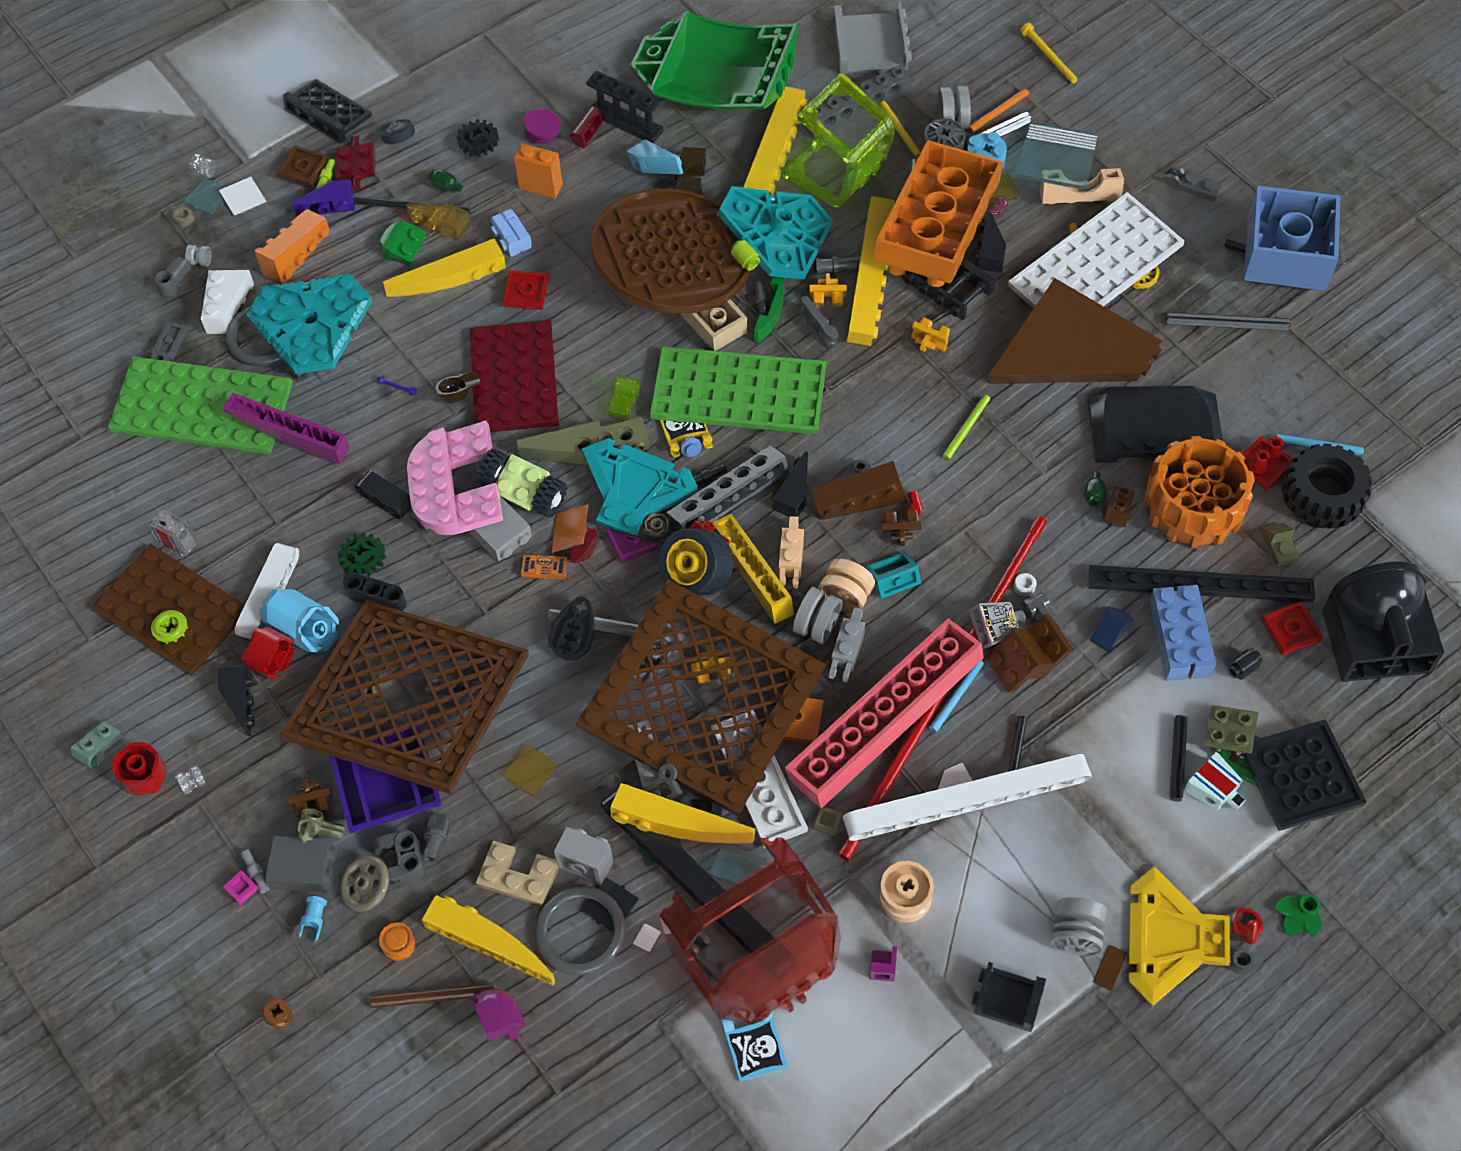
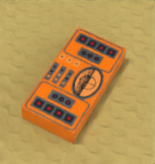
M523 555L521 576L523 578L565 580L567 557Z

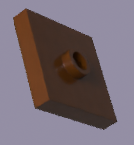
M294 145L276 172L277 178L312 188L319 178L321 170L325 168L329 156Z

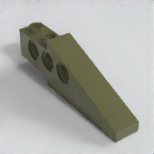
M642 417L603 427L600 426L598 420L516 440L521 459L586 465L588 463L582 448L608 438L614 440L615 444L613 447L620 450L623 444L640 451L649 449L648 435ZM612 455L609 456L610 459H611V458H617V457L612 456Z

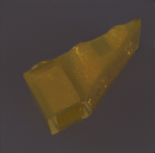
M406 205L409 218L413 222L420 223L428 229L435 230L445 237L459 241L471 226L469 212L454 205Z

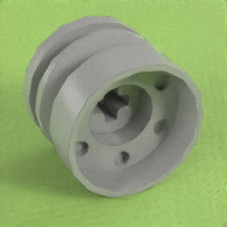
M1067 897L1058 900L1054 920L1057 924L1053 926L1052 932L1054 934L1051 937L1052 946L1059 951L1078 956L1100 954L1103 950L1102 941L1105 935L1102 929L1106 925V907L1099 902L1080 897Z

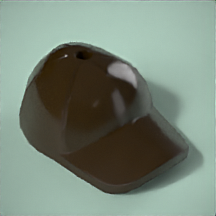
M472 372L447 377L437 383V395L446 403L461 402L467 397L468 390L480 385L481 381Z

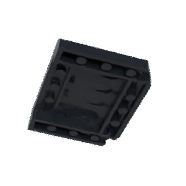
M1196 386L1109 387L1089 396L1088 399L1095 463H1117L1118 458L1157 457L1165 454L1170 443L1189 440L1191 436H1201L1202 439L1214 441L1219 439L1223 441L1216 394Z

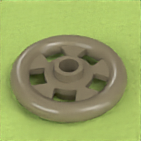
M364 855L349 864L342 876L340 885L341 896L347 907L357 912H365L373 909L382 901L389 885V873L385 863L376 856ZM370 865L376 868L373 874L368 872ZM360 868L361 872L354 877V873ZM376 880H379V886H378V889H377V891H376V890H375L376 885H377V881H376ZM351 886H353L355 890V893L353 895H351L350 893ZM361 895H367V901L361 902Z

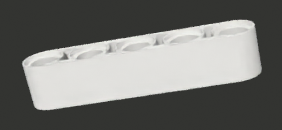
M276 543L273 546L236 623V636L251 639L255 629L266 627L259 614L262 602L272 590L285 589L299 559L298 548Z

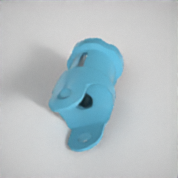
M307 896L305 900L307 907L305 915L301 917L298 938L301 937L303 926H310L317 931L315 936L316 942L321 932L323 923L321 916L324 906H327V900L317 896Z

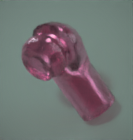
M1004 197L997 198L994 207L986 209L983 215L984 218H986L987 210L991 211L994 218L1003 216L1008 208V200Z

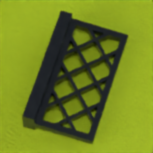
M314 79L293 94L289 91L283 94L284 108L287 112L340 144L346 140L345 135L372 117L371 111L318 79ZM316 86H317L318 88L322 89V91H311V90H312L313 88H315ZM322 96V99L311 100V97ZM324 96H333L336 99H325ZM300 97H308V100H302ZM312 105H322V108H315ZM325 105H336V108H325ZM338 105H348L350 107L338 108ZM339 113H350V116H339ZM352 113H361L362 115L352 116ZM327 114H336V117H330ZM340 122H350V124L344 126Z

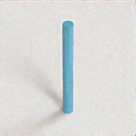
M1280 434L1276 435V437L1283 440V444L1310 448L1312 445L1319 444L1323 446L1324 443L1335 447L1337 445L1343 446V449L1347 451L1350 449L1355 452V455L1361 456L1364 451V447Z
M982 660L961 680L930 725L929 729L932 732L937 733L984 665Z

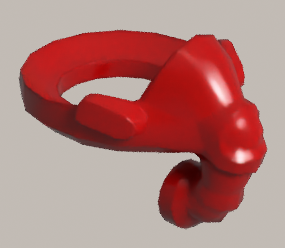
M1240 908L1234 911L1231 916L1232 932L1240 935L1245 943L1254 944L1257 941V936L1261 935L1264 929L1260 915L1251 909ZM1247 913L1256 920H1250L1247 923L1248 926H1244L1239 922L1238 915Z

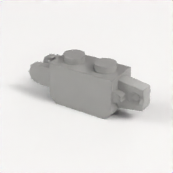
M854 607L851 619L843 618L832 654L829 678L831 679L835 678L837 668L845 670L842 675V681L848 683L850 674L855 669L865 634V622H861L863 609Z

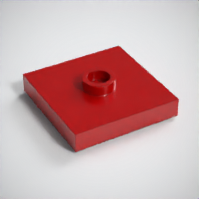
M510 270L502 302L503 306L543 310L550 275L548 273Z
M1302 601L1264 614L1260 618L1281 656L1320 643L1324 639Z

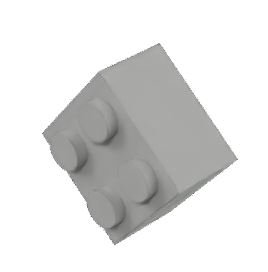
M566 827L554 850L560 870L599 886L604 882L613 864L609 842L599 836L591 837L584 830L577 827L574 829Z

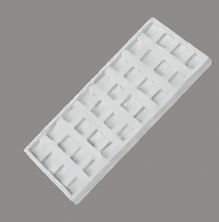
M1127 192L1009 280L1008 286L1034 309L1053 279L1056 278L1105 306L1184 245V240Z

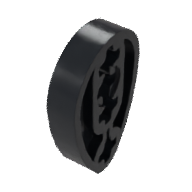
M580 596L567 604L559 613L549 631V645L552 651L561 659L569 661L580 659L587 654L591 647L595 630V616L592 604L587 598ZM582 602H585L584 605L587 607V609L582 610L581 613H579V610L576 606L581 605ZM577 623L580 629L573 633L576 640L575 642L571 641L569 644L572 651L566 652L565 655L561 648L562 646L566 647L568 644L565 637L571 635L569 626H574Z

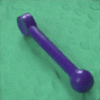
M383 376L377 378L379 384L385 383L409 392L411 396L417 394L415 387L408 388L386 380Z

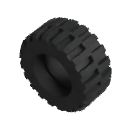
M1324 443L1323 446L1319 444L1312 445L1310 449L1305 448L1300 451V454H1296L1290 463L1282 485V490L1284 491L1283 498L1288 502L1287 507L1289 510H1294V515L1299 519L1306 520L1305 523L1309 525L1316 524L1318 528L1329 526V529L1337 528L1339 524L1341 527L1346 526L1350 521H1355L1371 495L1373 479L1369 475L1370 470L1368 466L1363 465L1364 460L1360 456L1356 457L1354 455L1355 452L1350 449L1347 451L1343 449V446L1337 445L1335 447ZM1319 476L1330 478L1340 484L1345 494L1338 496L1324 494L1318 491L1309 479Z

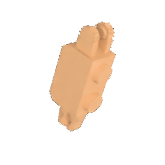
M790 516L789 528H782L779 581L784 586L786 585V577H793V588H798L802 571L804 529H798L799 517Z

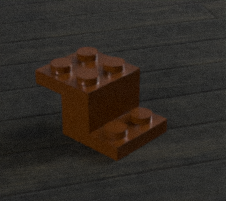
M1044 614L1030 628L1013 629L986 656V659L1007 691L1014 693L1030 678H1045L1074 649L1050 614Z

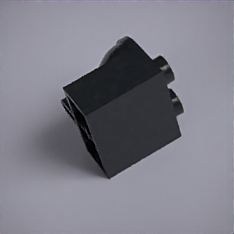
M1409 562L1379 563L1352 572L1333 587L1322 609V614L1342 682L1432 673L1443 656L1444 649L1426 595V578L1421 567Z

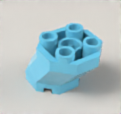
M294 589L272 590L262 602L259 614L264 625L292 638L295 645L305 651H328L338 639L336 625H338L339 619L330 608L316 603Z

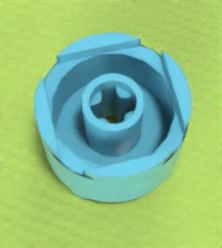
M997 132L982 133L969 139L968 152L1003 161L1002 169L1004 168L1007 146Z

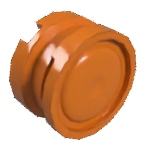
M396 922L387 925L379 936L380 947L385 956L390 960H405L411 956L416 944L413 933L409 926L404 923Z

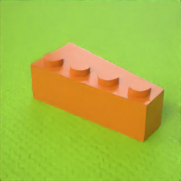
M306 209L291 221L289 228H282L279 231V236L275 239H268L265 242L266 246L264 248L258 247L254 252L263 276L281 285L290 279L296 269L304 263L305 259L316 249L322 239L327 237L330 229L326 218Z

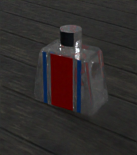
M161 509L149 523L153 540L185 557L199 542V539L184 519L165 509Z

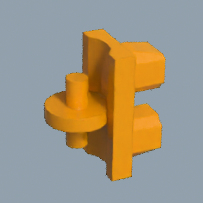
M826 273V279H818V285H810L809 297H812V302L817 306H824V297H832V306H843L847 285H838V279H830V273Z
M923 318L919 323L915 321L912 325L913 332L911 338L921 345L920 351L925 352L927 348L932 350L936 348L945 352L950 329L943 325L938 330L932 329L933 323L927 318Z
M706 645V652L700 653V655L712 653L710 645ZM713 657L707 658L708 661H703L704 669L716 667ZM730 657L718 659L720 666L731 664ZM699 663L691 664V672L701 671ZM731 668L722 670L724 679L731 677ZM709 674L696 676L698 684L710 682Z

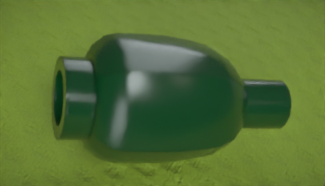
M432 169L429 172L428 179L431 180L434 186L445 191H452L453 189L458 192L462 191L463 185L457 183L455 176L443 169Z
M1098 471L1092 473V478L1088 480L1084 489V497L1090 507H1099L1106 497V485L1101 479V473Z

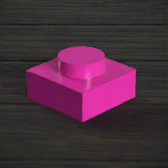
M242 870L223 886L239 905L244 903L259 889Z

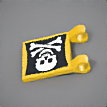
M660 420L673 458L680 456L678 442H682L687 437H701L705 449L713 447L712 437L705 423Z

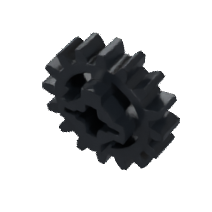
M476 119L475 123L469 121V125L463 124V130L458 129L459 135H456L459 149H462L464 154L469 152V155L473 156L475 153L477 157H480V153H483L486 156L488 150L493 152V146H498L499 134L497 127H493L492 122L487 124L486 120H483L481 123L479 119Z

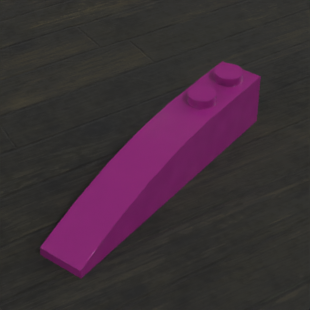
M233 392L223 407V411L275 439L338 464H341L350 448L346 434Z

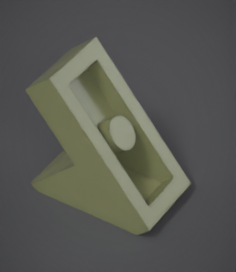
M1283 523L1261 528V532L1277 566L1298 562L1300 557L1292 541V536L1295 532L1293 528Z

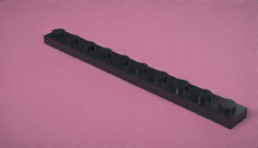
M1089 566V589L1152 592L1156 588L1173 587L1174 591H1176L1179 586L1198 585L1200 596L1314 602L1315 600L1314 579Z

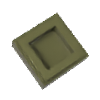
M827 807L820 808L813 829L836 836L843 813Z

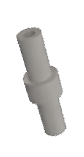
M250 850L243 851L241 856L247 866L246 871L250 879L255 881L261 893H266L270 888L265 882L264 872L260 864L255 862Z

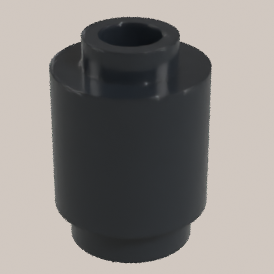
M1254 648L1245 649L1228 662L1230 675L1243 680L1260 667V664L1263 662L1262 656Z

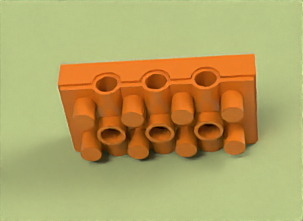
M927 140L876 239L874 252L876 262L889 265V272L896 276L903 275L906 270L927 276V283L932 287H941L945 282L951 283L962 263L965 251L975 235L977 225L986 212L989 200L1000 181L1003 161Z

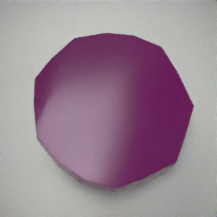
M546 109L532 110L524 117V136L537 144L549 143L558 135L561 122L553 111Z

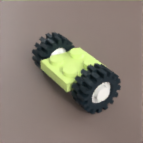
M492 448L490 451H487V455L483 456V461L479 463L480 467H477L476 471L478 473L475 475V480L478 484L486 486L496 483L499 488V495L503 499L528 511L532 508L533 511L550 518L554 516V513L558 512V508H561V503L565 500L564 496L567 494L565 492L567 490L565 482L549 476L550 473L513 454L509 456Z

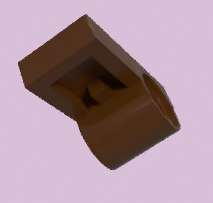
M1114 486L1104 520L1105 523L1126 527L1135 491L1125 487Z

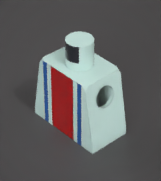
M1217 752L1193 775L1184 789L1186 793L1215 810H1219L1225 802L1238 810L1246 800L1236 792L1242 782L1241 778Z

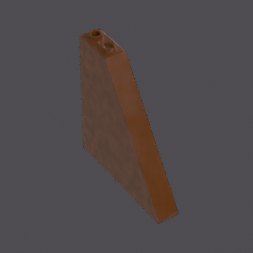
M1054 278L990 372L987 382L990 384L1138 381L1141 375L1146 376L1149 372L1151 360H1156L1160 355L1162 349L1159 347L1162 340Z

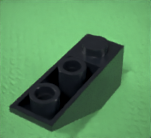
M987 210L986 218H982L980 230H984V233H979L978 245L981 246V249H977L975 261H979L978 268L981 270L1002 273L1006 243L991 211Z
M807 451L801 457H797L793 470L785 475L782 482L783 485L780 489L777 488L772 495L773 510L788 517H798L806 506Z
M245 665L219 668L218 690L247 736H251V727L255 725L254 716L251 714V707H254V697L250 691V687L254 686L253 674L248 672Z

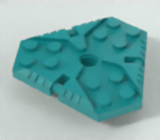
M735 186L731 187L717 213L729 229L734 232L733 234L738 240H746L759 254V264L769 276L805 279L833 223L832 218L812 195L776 191L774 195H769L768 190Z
M350 274L331 278L311 279L310 282L297 281L296 283L290 282L289 284L263 286L246 316L269 344L272 343L273 349L295 374L335 368L351 340L350 331H356L370 307L372 299Z

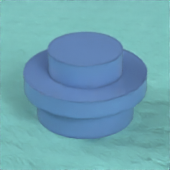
M687 437L682 441L681 452L684 456L694 457L701 452L702 444L697 438Z

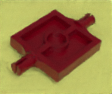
M355 135V138L351 136L350 146L335 148L337 181L351 180L353 190L357 191V189H361V180L376 176L375 146L373 142L359 144V136Z

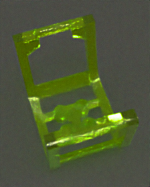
M840 73L797 115V120L817 137L807 150L784 168L783 175L831 206L842 207L848 201L850 195L859 186L863 187L868 181V177L871 174L875 175L885 163L895 134L894 123L884 110L845 74ZM830 94L834 97L849 95L880 122L854 148L835 137L817 120L818 111L816 108ZM830 147L847 165V172L841 192L837 196L803 175L804 162L819 148Z

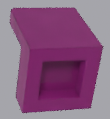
M892 946V952L872 951L871 980L894 982L897 946Z

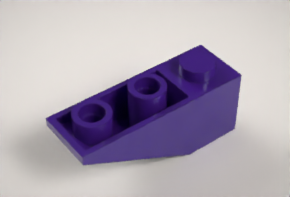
M351 180L330 182L292 202L296 217L306 209L319 215L355 211L354 190Z

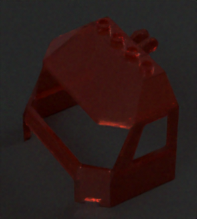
M776 837L774 841H769L768 838H760L762 844L775 860L702 907L692 912L678 891H676L672 896L674 902L671 907L664 908L659 915L669 950L719 1019L754 1024L757 1021H763L768 1018L771 1012L778 1007H785L790 1013L794 1010L791 1002L792 998L796 997L801 1004L805 1003L807 1000L804 993L809 991L812 985L819 980L829 978L833 971H835L841 942L838 916L803 862L783 837ZM786 875L798 891L799 900L801 902L806 901L815 914L805 918L728 968L713 989L691 954V944L705 926ZM812 892L826 913H823L814 902Z

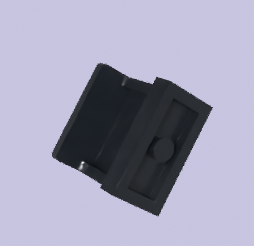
M988 962L987 969L981 968L978 982L982 983L981 990H975L971 1005L976 1006L974 1014L1032 1032L1046 979L1037 976L1036 980H1032L994 968L993 963Z

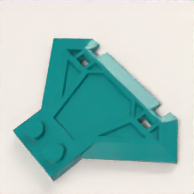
M608 438L582 448L604 499L596 523L618 532L637 537L645 518L650 514L659 513L677 506L699 492L689 469L683 467L681 472L673 470L674 463L623 444L620 450L613 447L615 441ZM612 455L617 457L616 461L610 459L609 456ZM669 478L677 480L676 484L669 482Z

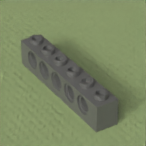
M901 64L803 110V127L813 139L880 107L879 103L881 101L889 103L910 93L911 76Z
M771 445L669 510L667 515L672 528L675 531H680L686 528L689 529L694 521L706 520L712 523L790 472L785 456Z

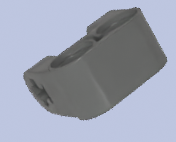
M405 830L380 836L373 840L376 855H388L397 852L399 865L387 868L389 873L388 888L418 880L424 875L425 862L421 858L423 854L422 846L413 832ZM413 841L409 847L404 848L407 842ZM417 863L413 869L408 870L410 864Z

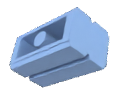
M512 209L492 217L490 230L495 238L498 237L500 239L499 244L503 251L507 250L510 256L513 257L521 251L524 252L532 247L530 235Z

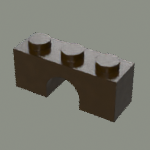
M682 147L681 155L678 154L682 162L681 168L683 173L675 174L677 185H673V189L702 195L701 178H693V176H704L706 148Z

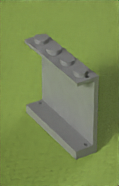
M898 1L897 13L843 16L841 5L834 6L833 20L840 74L885 72L900 64L905 70H908V62L912 61L911 50H908L910 48L909 36L906 37L908 26L907 23H904L906 12L905 9H902L901 1Z

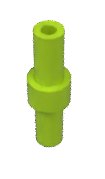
M329 159L325 169L321 170L320 180L315 190L330 182L332 170L335 166L333 159Z

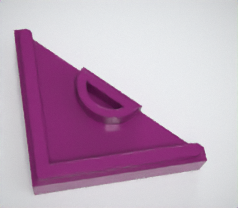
M610 528L605 529V533L621 564L658 549V545L655 542L650 543L630 534H621L610 530Z

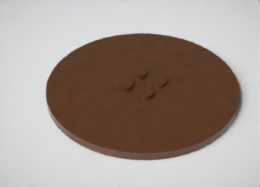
M657 188L628 194L610 204L600 214L592 230L591 257L601 278L623 298L654 311L681 314L701 312L715 308L733 298L743 288L751 272L747 268L744 269L731 255L733 244L739 240L733 234L734 232L717 215L721 205L693 192Z

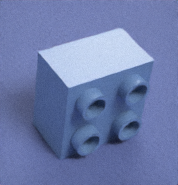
M1257 186L1247 219L1244 280L1326 291L1338 262L1341 196Z

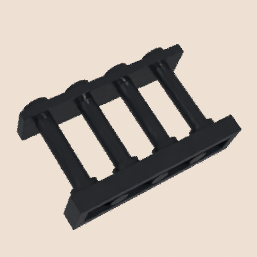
M595 71L586 81V85L595 89L597 100L591 107L600 109L604 122L651 143H655L663 133V126L654 123L652 115L660 105V99L599 71ZM604 94L612 97L613 103L606 101ZM620 101L628 105L629 111L621 107ZM636 109L645 112V118L637 115Z
M963 258L956 272L959 276L944 290L940 287L930 286L927 283V278L923 275L907 270L901 275L906 284H911L922 295H927L937 305L943 306L953 316L959 317L962 320L966 318L967 304L980 292L990 296L994 292L996 282L995 278ZM964 282H969L975 286L960 301L951 295Z

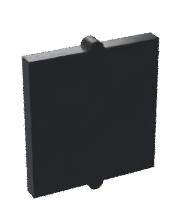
M608 878L598 888L608 893L618 903L623 912L624 920L639 900L637 896L627 891L625 886H619ZM590 899L582 912L594 919L597 925L602 924L613 932V921L608 910L601 903Z

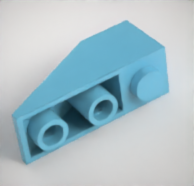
M643 140L627 150L632 167L642 173H683L681 168L682 162L679 156L657 146L655 143Z

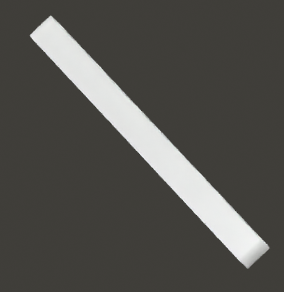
M1078 754L851 811L843 815L842 818L849 840L856 841L1081 784L1090 780L1092 775L1085 756Z

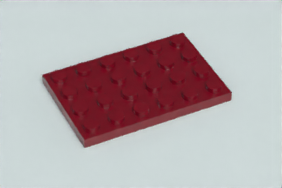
M551 320L470 328L472 373H475L481 381L480 385L473 387L474 424L487 421L490 432L559 426Z

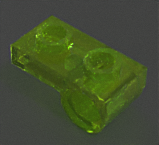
M624 376L617 377L614 396L608 410L609 416L629 420L641 387L640 380Z

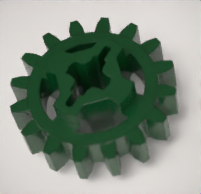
M362 532L361 537H358L355 533L353 534L354 539L346 538L347 544H340L342 551L337 552L339 564L345 573L348 571L349 574L357 573L363 575L366 573L370 577L371 571L378 572L377 566H384L383 560L386 559L384 544L381 543L380 538L375 539L372 533L368 537H366L365 532Z

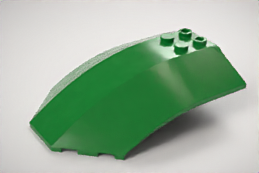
M688 10L676 22L671 20L661 26V31L653 36L650 34L645 36L631 66L653 94L678 103L721 110L765 109L780 98L784 92L794 67L799 26L798 23L769 25L728 23L689 13Z

